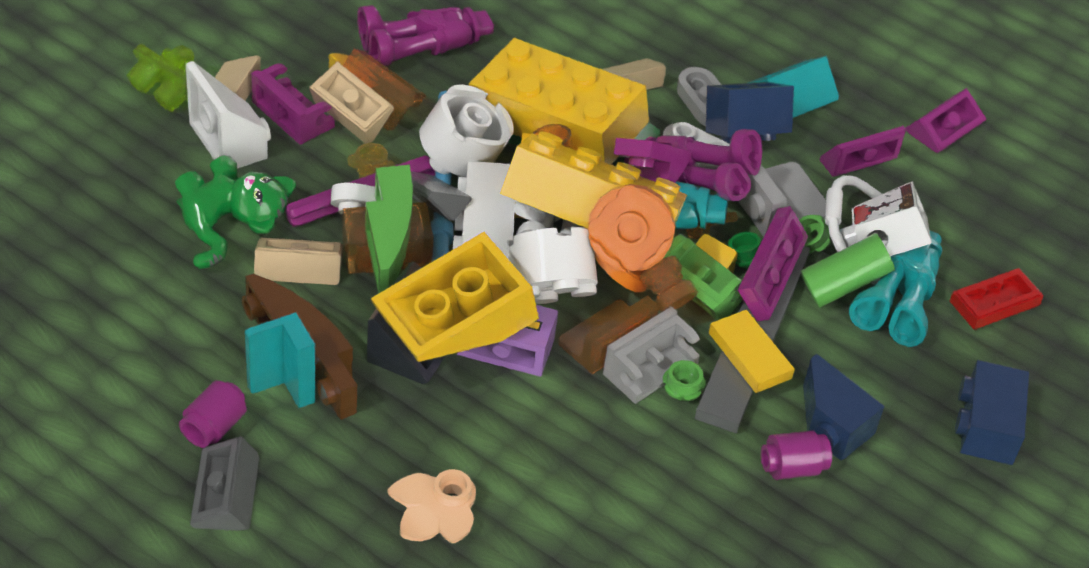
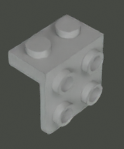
M788 162L766 169L761 165L757 175H749L751 180L749 193L738 201L763 237L778 208L790 206L799 220L807 215H821L825 220V198L801 166L795 162Z

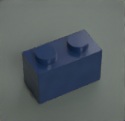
M775 82L707 85L706 132L720 135L721 140L726 143H730L733 134L740 129L756 130L763 141L776 140V134L792 133L794 86Z
M977 360L971 377L963 376L958 401L965 402V407L960 408L955 425V434L962 435L961 454L1013 465L1025 438L1029 371Z

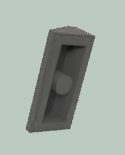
M411 172L413 184L412 199L449 221H454L472 200L471 196L433 175Z
M242 436L202 448L190 525L193 528L236 531L250 528L259 455Z

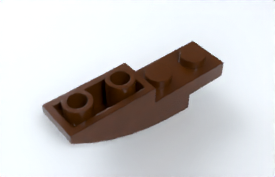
M254 273L245 276L246 295L242 296V305L249 320H256L260 325L297 313L315 343V381L321 401L326 406L331 405L340 420L357 414V384L352 378L353 347L340 330L312 304L293 291Z

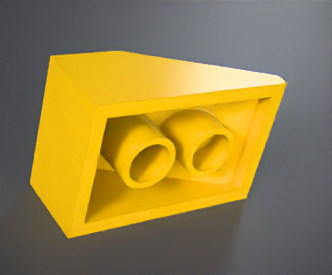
M485 232L475 236L371 298L373 305L418 362L502 342L539 319L532 286Z

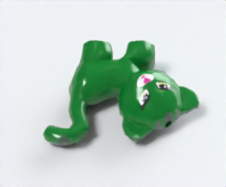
M222 155L210 163L213 179L206 183L203 177L196 171L180 175L175 180V185L182 197L177 199L176 202L181 208L184 222L188 229L194 231L203 243L211 247L209 251L194 255V266L198 269L211 268L225 259L228 242L212 229L225 214L232 213L233 217L247 224L253 233H270L275 226V220L284 213L288 198L297 187L295 180L286 176L272 177L267 173L250 171L238 178L237 162L227 155Z

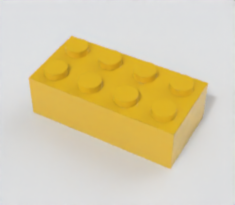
M513 38L469 83V86L486 92L488 95L485 99L496 107L499 102L507 110L513 122L514 135L522 137V133L538 135L540 131L560 137L563 140L562 145L577 151L578 147H585L602 155L601 161L612 164L619 156L614 154L616 138L634 139L649 122L646 85Z
M542 131L538 135L532 133L517 146L500 192L504 196L587 229L589 228V215L597 201L614 187L634 184L652 189L660 194L672 209L675 225L687 197V194L679 191L680 186L670 180L657 178L656 182L640 176L641 170L632 165L618 162L616 166L601 161L602 155L594 150L585 147H578L577 151L563 146V140L560 137Z

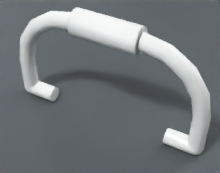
M843 175L834 180L832 187L827 190L825 223L829 227V234L837 252L847 248L839 232L843 202V191L841 188L845 185L853 186L872 199L882 195V193L867 182L855 176ZM879 279L871 283L875 286Z

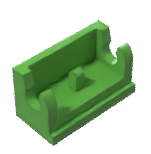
M682 234L674 238L664 258L654 265L661 277L716 320L728 317L743 300L738 291L742 280Z

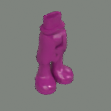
M373 5L361 6L357 13L361 44L363 49L368 51L371 65L376 68L388 66L396 60L425 50H431L432 55L442 54L446 51L478 42L480 36L490 35L494 32L493 22L487 11L473 12L470 7H465L462 11L459 7L421 9L409 12L407 19L399 21H383L379 11Z
M737 130L731 138L730 146L712 145L697 141L694 137L664 135L657 138L648 137L645 139L692 151L691 160L677 181L709 188L716 191L719 197L727 201H740L746 197L751 189L749 175H757L760 170L762 141L756 130ZM625 157L624 163L629 164V158ZM697 162L719 167L717 169L702 168L698 166Z

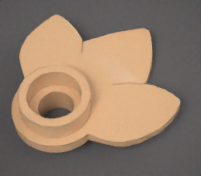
M455 469L445 470L437 477L424 473H415L398 480L388 489V495L407 507L400 524V535L404 539L424 541L441 533L447 541L454 544L466 537L471 531L474 517L470 508L475 502L476 488L466 473ZM447 494H456L457 496H449Z

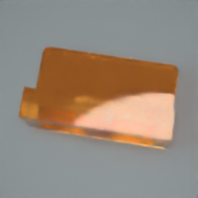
M354 48L343 64L347 70L393 105L394 110L383 125L389 131L395 130L409 107L418 108L426 94L365 51Z
M648 295L630 307L624 301L616 300L561 335L559 346L586 370L594 374L604 367L608 345L657 316L659 305Z

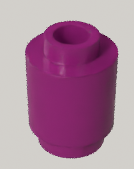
M213 381L183 411V418L179 422L182 434L192 444L201 448L217 443L246 414L247 407L243 392L231 382Z
M813 430L770 435L767 443L761 447L762 466L766 472H770L775 480L817 476L822 470H828L832 463V450L829 439L825 434H817Z

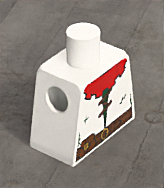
M913 181L852 208L853 225L839 230L846 247L877 233L890 256L932 243L927 215Z

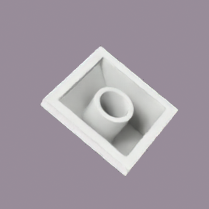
M194 61L186 63L189 123L213 159L222 155L231 156L237 162V169L267 159V141L271 140V132L266 120L263 117L259 118L246 101Z

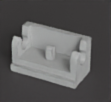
M671 306L608 345L603 375L636 404L666 385L662 381L663 375L674 362L688 360L698 364L700 355L692 346L685 342L684 337L691 344L696 343L700 338L695 330L677 315V311Z

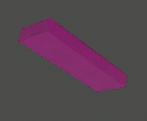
M790 206L777 209L738 288L740 295L756 321L770 320L808 239L807 233Z

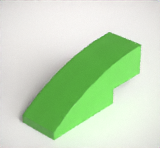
M410 165L376 168V201L366 202L365 233L378 294L395 283L407 253L411 230L413 193Z

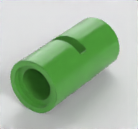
M875 233L800 272L815 303L821 308L895 271V267L885 245L878 234Z

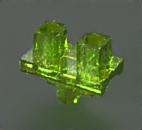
M140 43L133 50L138 62L126 76L132 86L143 94H146L157 81L160 82L161 85L152 94L162 107L172 112L184 100L188 101L186 63L194 61V52L186 45H179L173 50L165 48L160 56Z

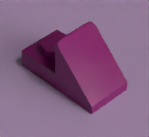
M616 138L614 148L615 155L629 158V165L641 170L640 176L656 182L657 178H664L675 183L690 162L692 151L659 142Z

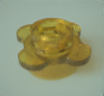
M378 143L362 144L357 148L355 154H351L348 157V165L358 171L359 178L376 173V168L395 166L393 161L388 160L387 149Z

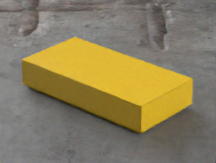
M747 309L710 324V336L755 393L792 379L794 367Z

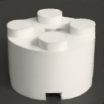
M454 85L450 87L439 98L419 130L422 146L430 156L429 163L431 167L441 174H449L451 172L458 176L467 177L468 162L494 163L514 131L513 122L507 110L499 102L496 107L485 99L488 94L481 89L468 85Z
M571 227V236L558 233L557 228L539 229L513 236V241L507 240L509 261L532 286L536 304L558 301V294L571 292L572 297H585L597 293L596 285L598 284L595 252L591 247L588 229Z

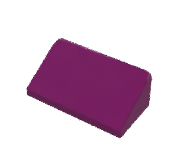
M965 88L905 127V129L915 139L935 153H939L987 119L968 89Z
M904 126L836 145L820 156V162L831 176L835 177L898 158L906 129Z

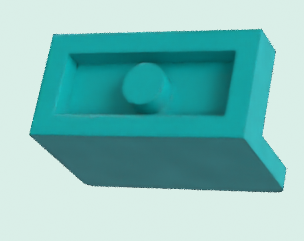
M827 56L805 60L748 82H775L794 86L793 118L839 99Z
M297 313L248 328L245 331L247 386L250 392L254 394L284 383L298 408L315 403V343Z

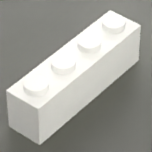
M468 162L467 177H458V190L471 196L472 200L455 219L454 230L463 232L462 236L454 235L453 249L485 232L508 258L507 240L513 241L515 201L500 194L510 164Z

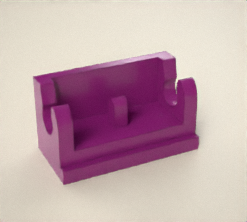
M278 63L262 71L256 70L252 72V102L299 145L335 127V119L331 115L326 116L324 114L332 108L327 102L322 101L313 104L292 86L291 80L287 77L278 80L274 79L288 70L284 64Z

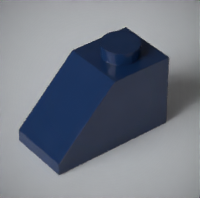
M818 354L814 355L810 360L803 384L807 431L813 430L817 434H825L829 439L832 454L842 461L876 433L884 405Z

